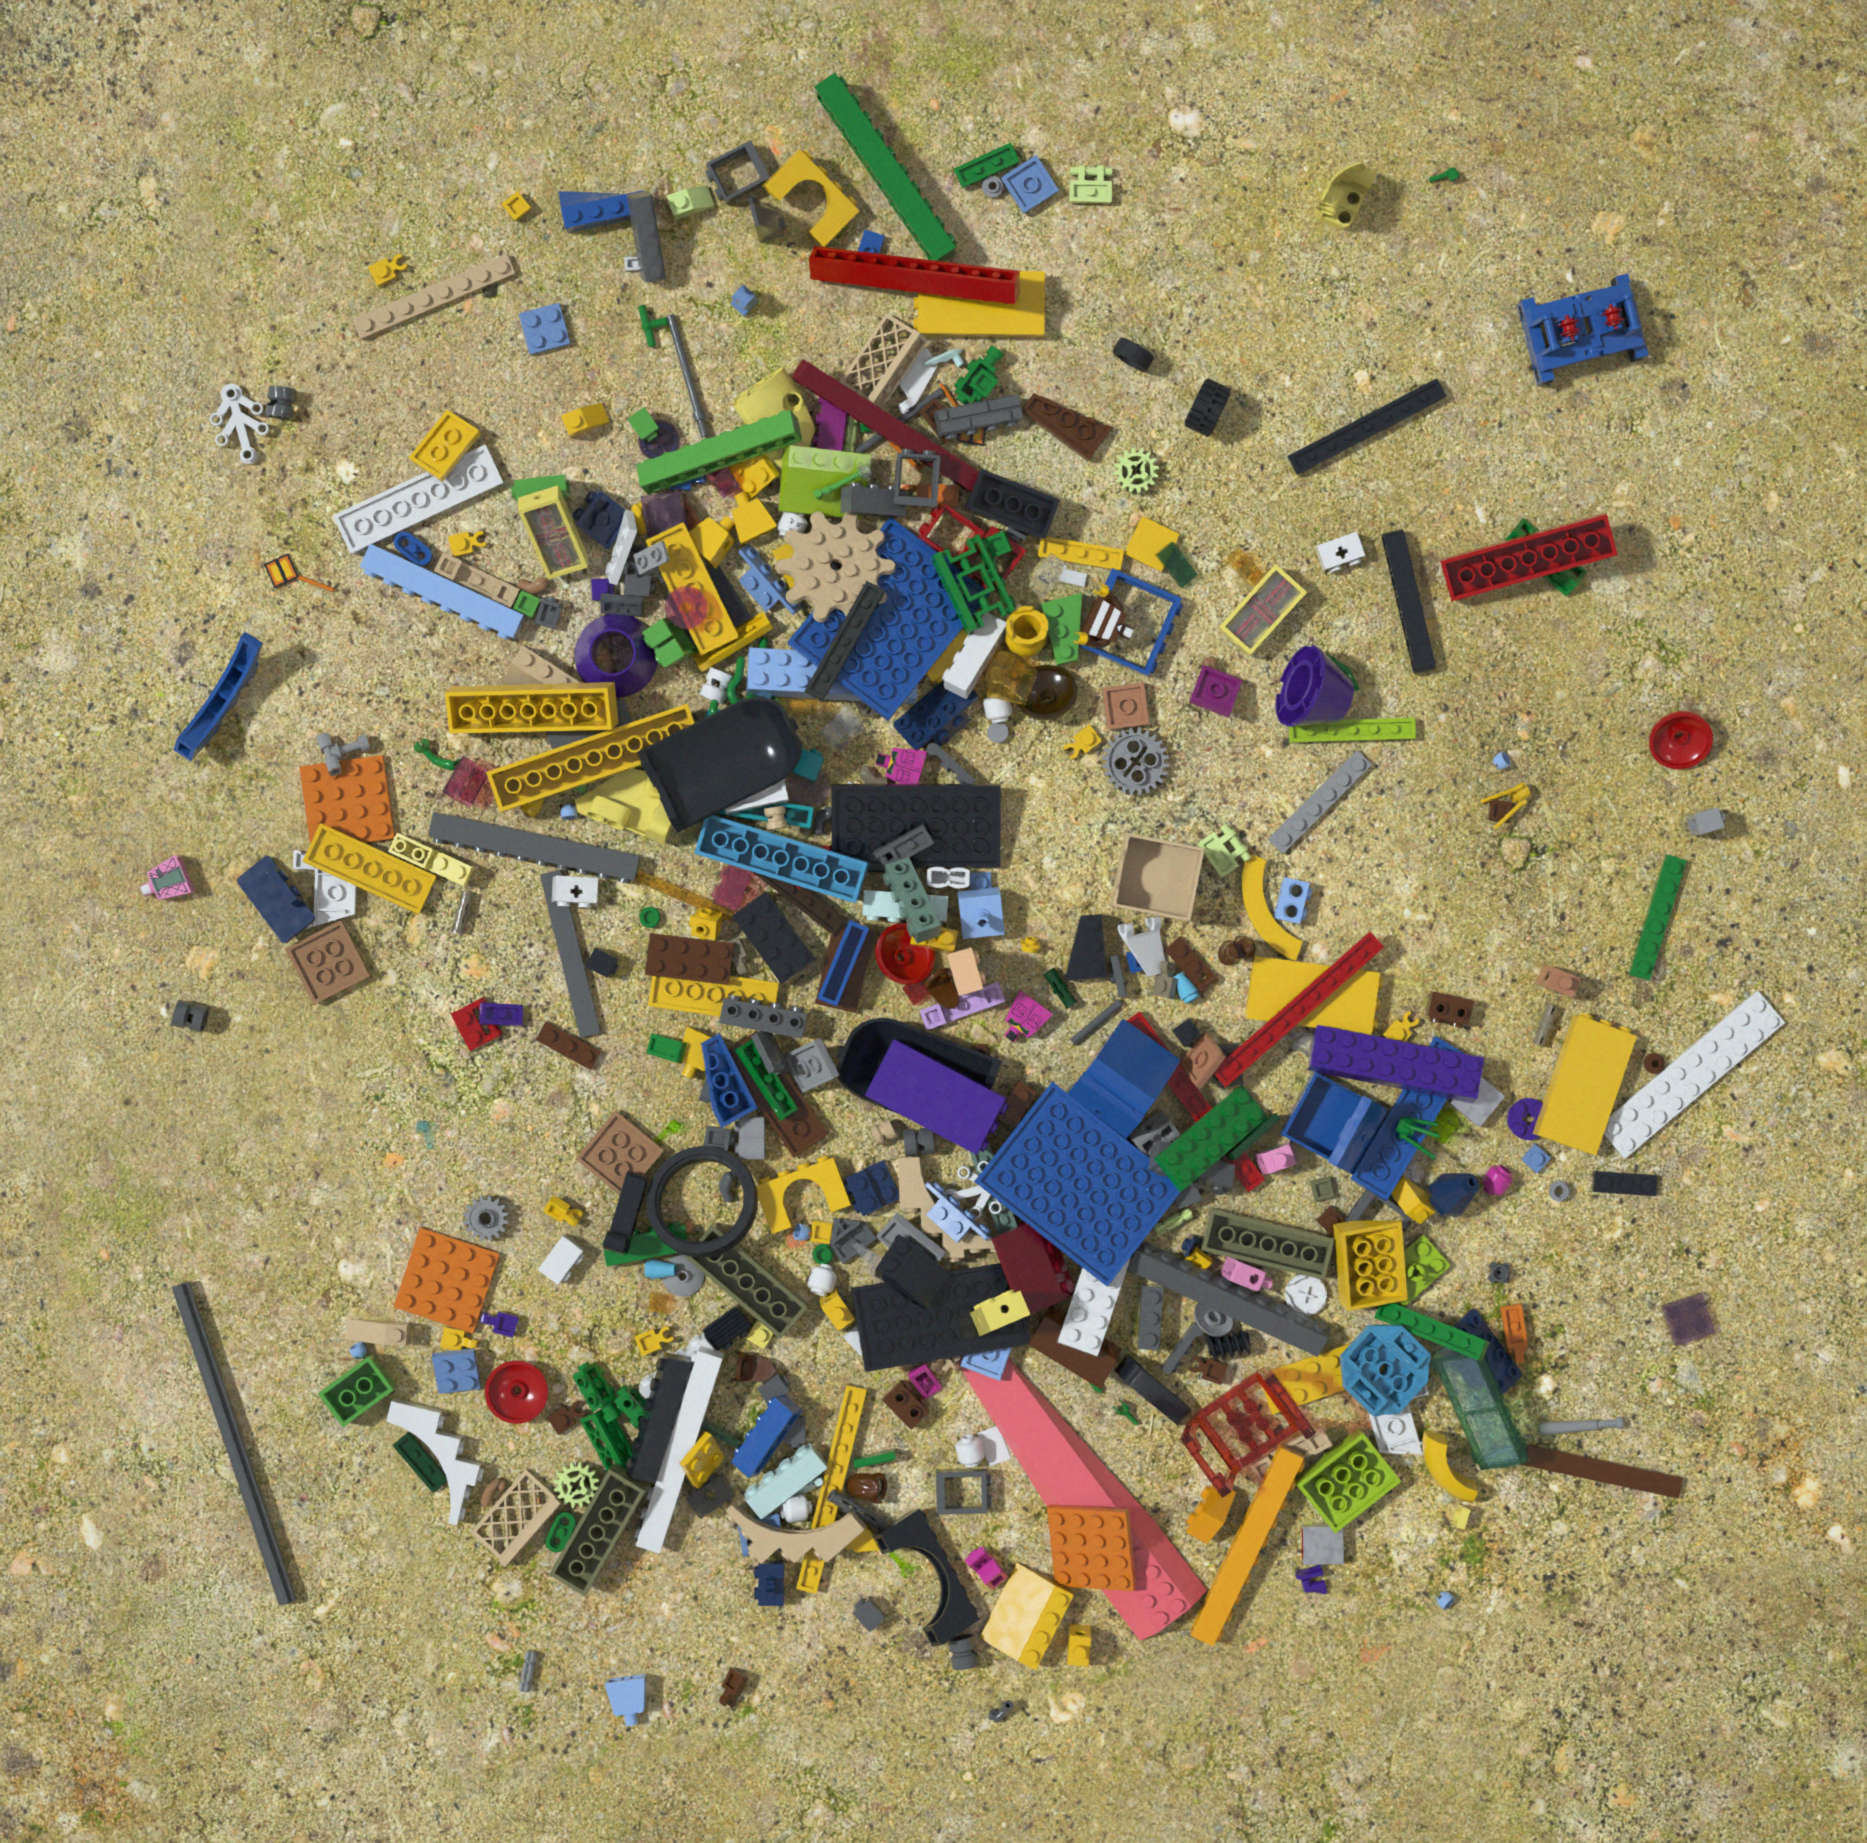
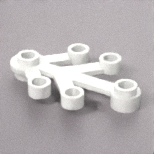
M227 384L221 391L223 401L217 412L210 416V423L216 427L221 426L224 421L223 417L229 407H231L232 416L222 433L215 437V442L220 447L227 446L229 437L236 427L242 447L240 459L246 464H254L258 459V453L250 446L245 424L255 429L261 436H266L270 428L266 423H260L242 413L239 404L249 408L257 416L263 414L264 406L259 402H253L242 396V390L238 385ZM233 390L235 392L234 397L229 398L228 392ZM259 405L261 410L257 413L254 412V407ZM219 416L220 421L219 423L215 424L213 422L214 417ZM263 425L266 426V431L260 433L259 428ZM224 436L226 440L223 444H220L219 438ZM247 451L251 452L249 459H246L244 456Z
M982 1160L979 1162L977 1168L980 1173L982 1172L981 1164H988L989 1161ZM966 1165L961 1166L957 1171L961 1179L967 1178L974 1182L978 1177V1174L971 1171ZM964 1168L968 1171L967 1176L961 1174V1169ZM979 1185L960 1191L949 1188L944 1192L946 1195H953L958 1201L981 1194L976 1205L970 1209L971 1213L973 1209L979 1210V1216H975V1219H979L982 1216V1210L990 1197V1194ZM998 1200L993 1201L989 1205V1210L993 1214H998L1003 1208V1205ZM993 1204L999 1205L998 1211L992 1208Z

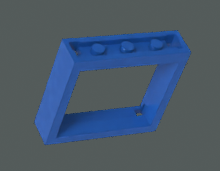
M1112 568L1105 583L1110 591H1112L1117 579L1172 603L1144 668L1099 648H1091L1085 645H1079V648L1148 677L1149 673L1154 674L1158 662L1155 661L1157 655H1162L1167 643L1163 641L1166 634L1171 635L1175 624L1172 623L1174 615L1179 616L1183 604L1180 601L1182 598Z

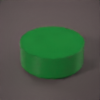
M646 907L640 912L639 919L643 926L653 928L659 924L661 915L656 908Z

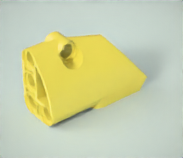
M1361 162L1354 163L1340 170L1330 180L1314 209L1315 217L1319 221L1338 230L1348 229L1354 221L1368 189L1370 190L1378 172L1366 167ZM1350 195L1355 196L1358 203L1350 204L1347 197ZM1341 214L1346 215L1349 218V222L1341 223L1338 216Z
M784 367L777 369L734 398L732 406L743 422L748 425L757 422L761 418L777 415L781 411L791 410L798 418L803 440L791 445L810 447L815 426L804 402L802 391L797 388ZM795 394L799 397V400L795 403L788 400L789 395ZM783 448L766 453V456L780 473L778 476L780 480Z
M631 769L614 775L600 786L574 800L579 814L618 830L627 829L665 845L673 828L659 799L660 795L656 787H653L649 777L643 770Z

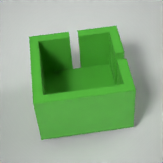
M676 615L663 618L642 632L645 636L646 644L650 648L655 649V658L664 668L677 665L698 651Z

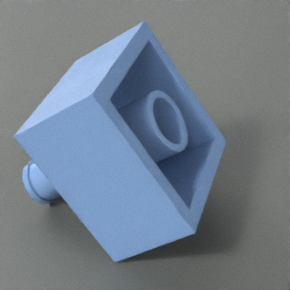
M999 887L957 892L963 939L1005 934Z

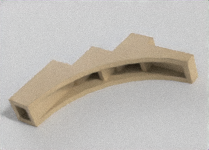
M900 1156L898 1158L900 1208H905V1212H917L918 1208H921V1231L927 1233V1237H938L942 1233L943 1250L946 1252L943 1258H949V1262L961 1261V1258L967 1256L966 1249H969V1253H981L982 1249H990V1252H996L992 1240H984L977 1232L969 1230L959 1243H956L926 1214L937 1201L932 1192L925 1186L927 1180L923 1170L922 1156Z
M735 1501L726 1509L728 1519L733 1524L737 1523L742 1529L740 1530L742 1535L747 1540L751 1539L753 1541L747 1547L749 1550L748 1554L754 1561H759L760 1563H763L779 1548L782 1549L781 1554L786 1560H791L795 1563L812 1547L815 1549L814 1554L821 1561L824 1559L827 1563L866 1528L864 1522L853 1510L840 1520L823 1527L810 1530H789L777 1528L759 1521L748 1514Z

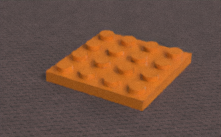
M384 755L339 761L342 773L336 776L329 775L326 763L299 767L310 844L320 823L363 843L395 838Z
M420 1227L394 1308L474 1333L500 1253Z
M1052 1504L1047 1507L1055 1583L1063 1587L1120 1591L1136 1590L1129 1509Z

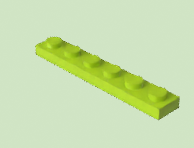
M1415 718L1340 720L1336 723L1288 726L1289 743L1416 739Z

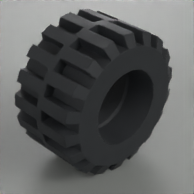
M1209 378L1204 380L1187 415L1185 427L1206 437L1210 436L1229 399L1231 389Z

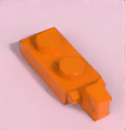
M1522 1304L1499 1306L1508 1353H1513L1514 1362H1525L1523 1351L1527 1350L1528 1340Z

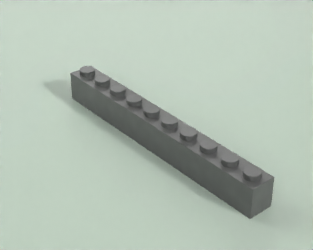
M433 812L428 837H432L435 843L445 844L446 841L454 842V847L466 849V845L474 846V851L486 853L487 849L495 851L494 855L506 858L507 854L516 855L515 860L527 862L528 858L535 859V864L548 866V863L557 864V869L568 871L569 867L577 868V873L589 875L590 871L598 873L597 877L609 880L610 876L619 877L618 882L630 884L631 880L636 881L641 856L437 812Z
M1142 1241L1131 1256L1127 1267L1128 1271L1316 1357L1319 1356L1329 1338L1330 1327L1324 1322L1316 1321L1302 1312L1294 1311L1284 1304L1270 1300L1265 1295H1259L1247 1287L1240 1286L1225 1277L1211 1273L1208 1269L1200 1268L1188 1260H1183L1168 1251L1154 1247L1149 1242Z

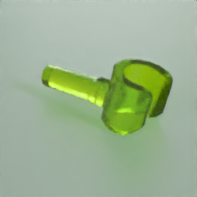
M675 1120L670 1121L666 1128L654 1138V1141L657 1143L669 1131L675 1135L681 1124Z
M893 1552L889 1553L888 1555L900 1567L901 1575L904 1578H908L903 1570L909 1568L913 1572L911 1564L904 1563Z

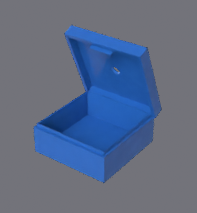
M1122 1019L1086 1072H1083L1067 1093L1126 1139L1145 1116L1144 1114L1155 1102L1181 1060L1128 1021Z
M1312 1072L1279 1134L1322 1156L1332 1165L1353 1174L1389 1110L1317 1072Z

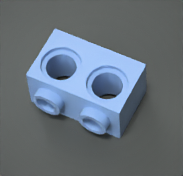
M1283 877L1273 918L1300 924L1301 920L1304 921L1307 909L1304 908L1305 901L1310 899L1312 888H1309L1310 883ZM1294 885H1298L1301 888V894L1298 897H1294L1291 894V888ZM1290 905L1296 908L1297 912L1294 917L1286 915V908Z

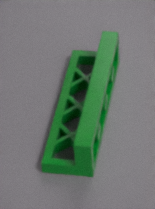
M1522 518L1504 541L1527 535L1520 529L1521 527L1526 529L1529 534L1539 530ZM1578 566L1542 577L1563 595L1567 596L1580 583L1587 571ZM1570 569H1573L1579 576L1576 577Z
M601 1408L581 1418L580 1422L606 1471L608 1472L613 1466L610 1458L616 1464L626 1469L627 1461L631 1458L633 1450L617 1420L614 1419L606 1423ZM592 1419L596 1429L592 1428L589 1420ZM600 1439L605 1443L606 1447L601 1445Z

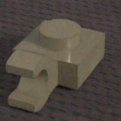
M736 937L727 941L728 943H734L732 963L734 962L739 975L747 973L748 969L742 958L748 955L740 938Z
M1161 961V975H1156L1152 995L1174 999L1178 980L1173 978L1176 963Z

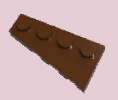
M1035 393L1032 394L1022 407L1024 415L1087 462L1113 429V427L1107 424L1103 425L1093 418H1087L1078 414L1077 411L1059 406L1058 403Z

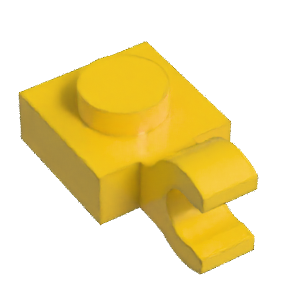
M554 1195L551 1196L543 1211L559 1222L565 1220L573 1227H576L583 1215V1212L578 1209L570 1210L571 1205Z
M445 1326L440 1348L455 1351L462 1350L463 1346L476 1349L478 1348L479 1339L465 1337L466 1331Z

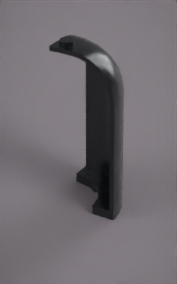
M751 697L738 701L638 751L637 755L653 787H656L660 795L659 799L669 821L678 833L785 779L798 765L802 755V745L796 732L799 727L794 717L789 718L784 707L779 702L767 697Z
M875 1018L859 1024L850 1033L845 1046L839 1047L836 1058L839 1059L836 1068L839 1073L837 1078L840 1083L858 1098L892 1112L895 1111L868 1098L865 1094L893 1039H898L991 1089L1002 1063L1001 1060L890 1018Z

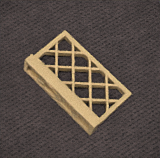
M886 313L840 380V383L882 409L928 340L915 329L913 330ZM890 320L894 323V331L885 333V326ZM904 332L911 333L906 341L900 343L899 334ZM895 335L896 344L887 346L886 338ZM882 339L883 348L873 350L874 342ZM897 349L896 357L888 360L887 351ZM883 353L884 362L875 364L874 355ZM870 357L871 365L861 368L862 360ZM885 366L886 372L883 376L877 378L876 369ZM871 370L872 379L863 382L862 373ZM858 374L859 383L853 385L847 383L851 376ZM873 384L874 389L868 397L864 393V386Z
M525 1469L474 1527L471 1533L499 1559V1562L504 1567L510 1566L563 1506L564 1501L558 1499L528 1469ZM526 1476L532 1480L533 1490H522V1480ZM533 1492V1505H523L522 1493ZM537 1492H545L550 1499L545 1504L537 1505ZM511 1493H518L519 1506H508V1496ZM534 1507V1517L531 1520H523V1508ZM519 1508L520 1521H509L508 1509ZM497 1509H505V1521L494 1522V1512ZM520 1523V1533L517 1536L509 1535V1524ZM495 1524H505L506 1536L495 1537ZM483 1525H491V1537H483L478 1532ZM495 1539H506V1549L502 1553L496 1549Z

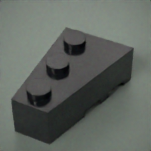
M1102 914L1079 916L1064 981L1107 977Z

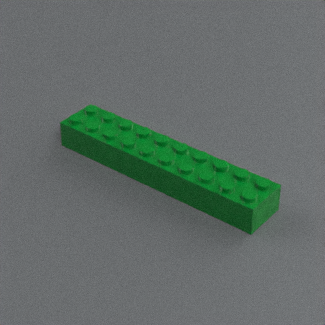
M834 72L814 86L816 98L928 260L946 262L956 255L957 242L951 233L947 234L944 231L945 225L938 215L936 217L933 215L932 205L927 198L922 199L919 186L914 180L912 182L909 180L907 175L909 173L903 163L898 164L897 155L890 145L886 147L883 134L878 128H873L872 119L866 110L862 112L859 105L861 103L854 93L850 94L848 92V84L843 76L838 77Z

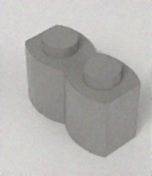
M765 1116L739 1118V1121H735V1134H739V1142H735V1155H739V1159H765Z

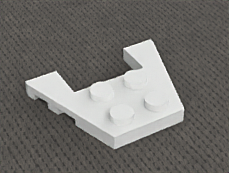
M294 850L293 869L315 870L313 913L315 921L305 929L355 915L357 887L303 863L302 861L306 853Z
M1427 1385L1414 1398L1429 1395ZM1409 1403L1398 1414L1374 1417L1368 1412L1379 1453L1423 1455L1422 1441L1418 1439Z

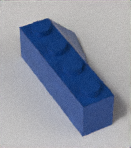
M559 191L561 212L567 233L631 220L627 201L628 194Z

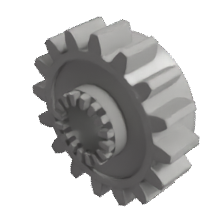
M481 1195L480 1201L476 1198L472 1199L474 1205L467 1204L466 1208L469 1212L463 1213V1216L467 1217L463 1224L469 1225L466 1231L470 1232L472 1230L474 1232L473 1238L480 1235V1241H483L485 1236H487L489 1241L493 1240V1235L497 1238L500 1237L499 1230L505 1232L506 1228L503 1225L509 1223V1220L505 1219V1216L509 1215V1212L504 1211L506 1204L500 1205V1198L492 1200V1195H489L487 1199H485L484 1195ZM482 1213L490 1214V1223L482 1221Z

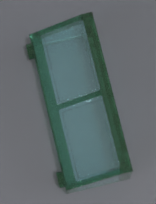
M1447 1347L1432 1352V1360H1430L1434 1373L1438 1372L1473 1451L1470 1453L1473 1463L1478 1464L1480 1470H1487L1529 1462L1528 1445L1515 1424L1489 1364L1487 1354L1485 1353L1481 1362Z

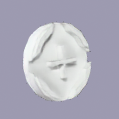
M1301 1274L1295 1275L1285 1287L1286 1303L1294 1311L1302 1312L1309 1316L1317 1313L1325 1304L1327 1291L1323 1282L1318 1278Z

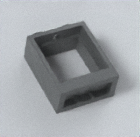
M751 140L706 163L708 170L705 173L710 183L715 182L717 186L715 192L719 200H724L726 205L761 188L770 178ZM747 153L760 179L728 195L715 169Z
M902 449L901 453H896L893 504L937 507L940 456L935 455V451L923 450V454H914L912 449ZM902 459L933 461L930 498L900 496Z
M1366 1189L1344 1218L1347 1222L1357 1221L1372 1199L1376 1197L1402 1216V1231L1405 1232L1412 1223L1410 1221L1411 1218L1401 1208L1390 1200L1384 1201Z
M986 1468L936 1469L937 1515L987 1513V1507H991V1495H987V1486H991V1474L986 1473ZM981 1477L982 1506L945 1507L944 1478Z

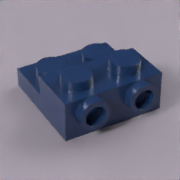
M596 489L594 492L591 490L584 499L586 504L582 509L578 507L572 514V518H574L575 526L608 550L618 537L625 509L602 491Z
M884 1159L845 1177L847 1182L843 1184L848 1195L852 1193L855 1198L852 1204L857 1214L861 1212L862 1216H865L899 1199V1191Z

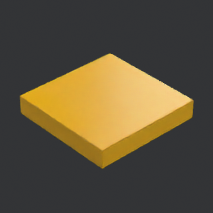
M1142 516L1124 555L1162 572L1180 534Z

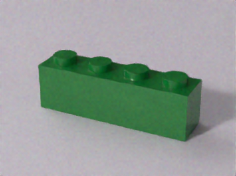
M680 1221L668 1223V1229L674 1235L689 1241L686 1223L681 1224ZM652 1226L647 1227L648 1231L639 1232V1229L634 1230L626 1256L603 1249L607 1267L677 1253V1251L663 1243Z

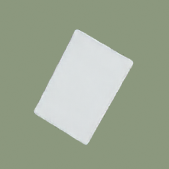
M996 1426L977 1433L978 1438L982 1441L984 1454L989 1466L1011 1459L1003 1436Z

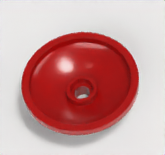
M1688 711L1673 712L1662 717L1653 726L1649 735V748L1652 756L1658 763L1671 769H1686L1697 765L1706 758L1713 745V733L1708 722L1700 715ZM1677 732H1682L1681 735H1675Z
M894 924L885 929L876 942L875 956L877 963L885 976L893 982L901 985L917 984L931 973L935 961L934 950L911 945V937L907 931L908 924Z
M512 1360L499 1365L489 1375L485 1385V1400L490 1411L500 1420L511 1424H521L534 1419L543 1410L548 1398V1385L544 1375L536 1366L526 1361ZM517 1386L522 1389V1392L519 1394L514 1390Z

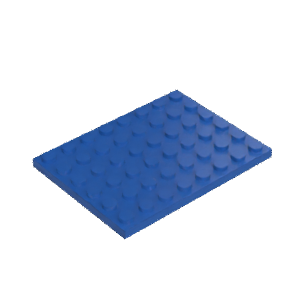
M891 517L880 529L885 535V541L877 548V555L880 558L892 560L896 564V571L893 574L882 575L878 579V586L885 590L887 600L883 604H878L835 680L887 721L890 720L964 628L930 559L937 552ZM953 564L948 565L953 578L957 574L962 573ZM969 576L962 578L970 596L985 590V588ZM978 599L968 604L966 603L973 617V614L977 612L981 605ZM835 609L830 612L825 622L819 623L814 620L812 611L787 644L818 667L845 620V614L843 611Z
M1053 1081L974 1181L1106 1287L1109 1286L1180 1193L1167 1176H1158L1155 1172L1148 1170L1149 1158Z

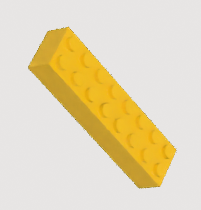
M615 682L452 686L444 692L449 734L612 730L619 723Z

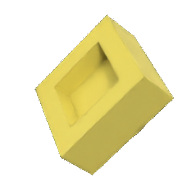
M756 1320L746 1339L765 1349L773 1333L760 1321Z
M1459 1504L1458 1509L1455 1508L1452 1520L1457 1528L1465 1530L1471 1509L1462 1504Z

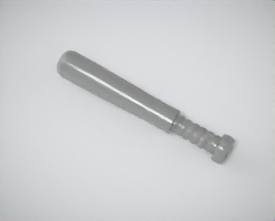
M1618 1416L1613 1420L1598 1421L1591 1419L1541 1422L1538 1425V1430L1541 1435L1593 1431L1611 1427L1623 1429V1418Z

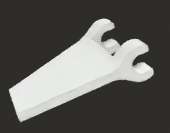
M927 347L920 352L898 385L907 398L898 407L902 414L916 405L938 364L925 365V362L933 358Z
M1160 916L1145 918L1149 931L1133 934L1134 927L1132 923L1118 925L1119 934L1146 975L1161 974L1160 963L1165 961L1160 936Z

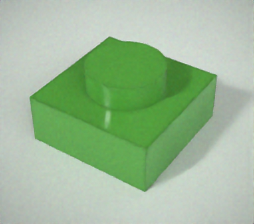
M521 590L513 610L533 619L540 604V598Z

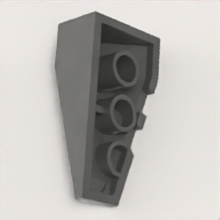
M748 197L759 242L784 236L783 229H786L783 216L779 217L776 210L753 197Z

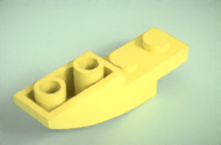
M396 833L388 851L465 887L474 871V867L399 833Z

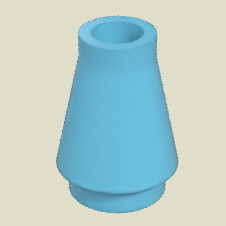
M1184 972L1173 977L1178 979L1176 988L1180 1000L1184 1001L1185 1004H1189L1200 997L1199 990L1185 976Z
M655 1259L645 1263V1276L651 1280L676 1276L677 1274L676 1263Z

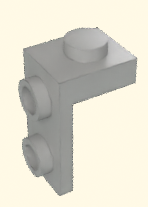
M664 541L634 554L639 575L660 573L658 567L670 561Z

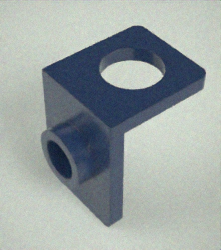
M1190 1234L1189 1238H1185L1182 1243V1254L1188 1257L1189 1253L1193 1250L1194 1244L1201 1243L1202 1238Z

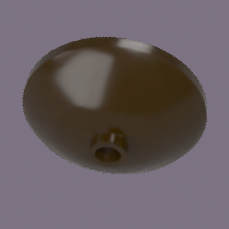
M1040 665L1027 670L1020 676L1014 689L1015 702L1018 708L1025 715L1037 720H1052L1063 716L1074 706L1078 694L1077 684L1073 676L1065 669L1054 665Z

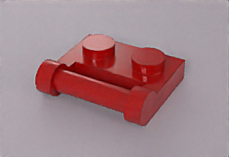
M485 997L451 1013L469 1051L503 1034L501 1028L498 1029L497 1025H487L491 1033L486 1036L482 1026L479 1025L480 1022L473 1009L478 1007L480 1010V1003H487Z

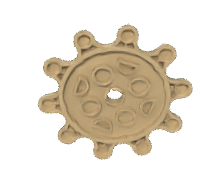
M817 511L812 513L810 517L812 529L809 533L802 534L791 529L784 535L785 542L793 548L794 553L788 559H779L775 563V570L779 574H787L794 579V586L787 591L786 600L790 604H797L802 600L811 601L814 605L813 618L819 623L825 622L830 612L835 609L843 611L846 617L866 581L878 586L879 577L891 575L896 571L894 561L882 559L877 555V548L885 541L884 533L880 530H874L869 534L860 533L857 529L858 516L856 514L845 513L842 521L834 525L826 520L822 512ZM836 561L842 564V568L835 571L831 569L830 564ZM886 592L884 593V595H883L882 599L880 600L879 604H883V603L886 602V600H887V594H886Z

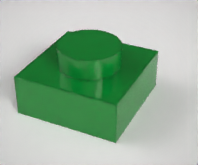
M982 368L969 386L986 399L999 381Z
M1005 530L984 538L993 558L1012 551V546Z

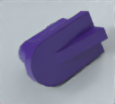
M1321 1565L1296 1571L1295 1577L1301 1580L1304 1592L1327 1594L1324 1580L1311 1583L1310 1579L1323 1575Z

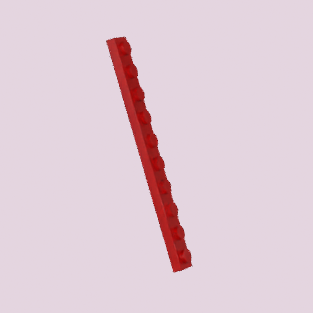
M1369 931L1226 1057L1213 1074L1227 1087L1381 951L1384 946Z
M1140 1011L1126 1020L1168 1050ZM1178 1065L1167 1084L1195 1122H1197L1212 1107L1182 1067ZM1245 1152L1233 1161H1229L1225 1155L1222 1156L1225 1162L1235 1165L1234 1174L1248 1192L1265 1180Z

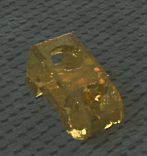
M1236 548L1223 561L1252 588L1264 577L1262 571L1240 548Z

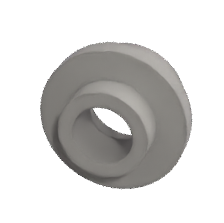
M989 176L983 181L982 191L986 196L994 198L1002 193L1003 183L998 177ZM990 183L996 184V186H997L996 189H994V190L989 189V187H988L989 184H990Z
M1554 1181L1549 1186V1195L1553 1200L1561 1202L1569 1197L1570 1188L1564 1181ZM1557 1187L1562 1188L1560 1195H1557L1555 1192Z

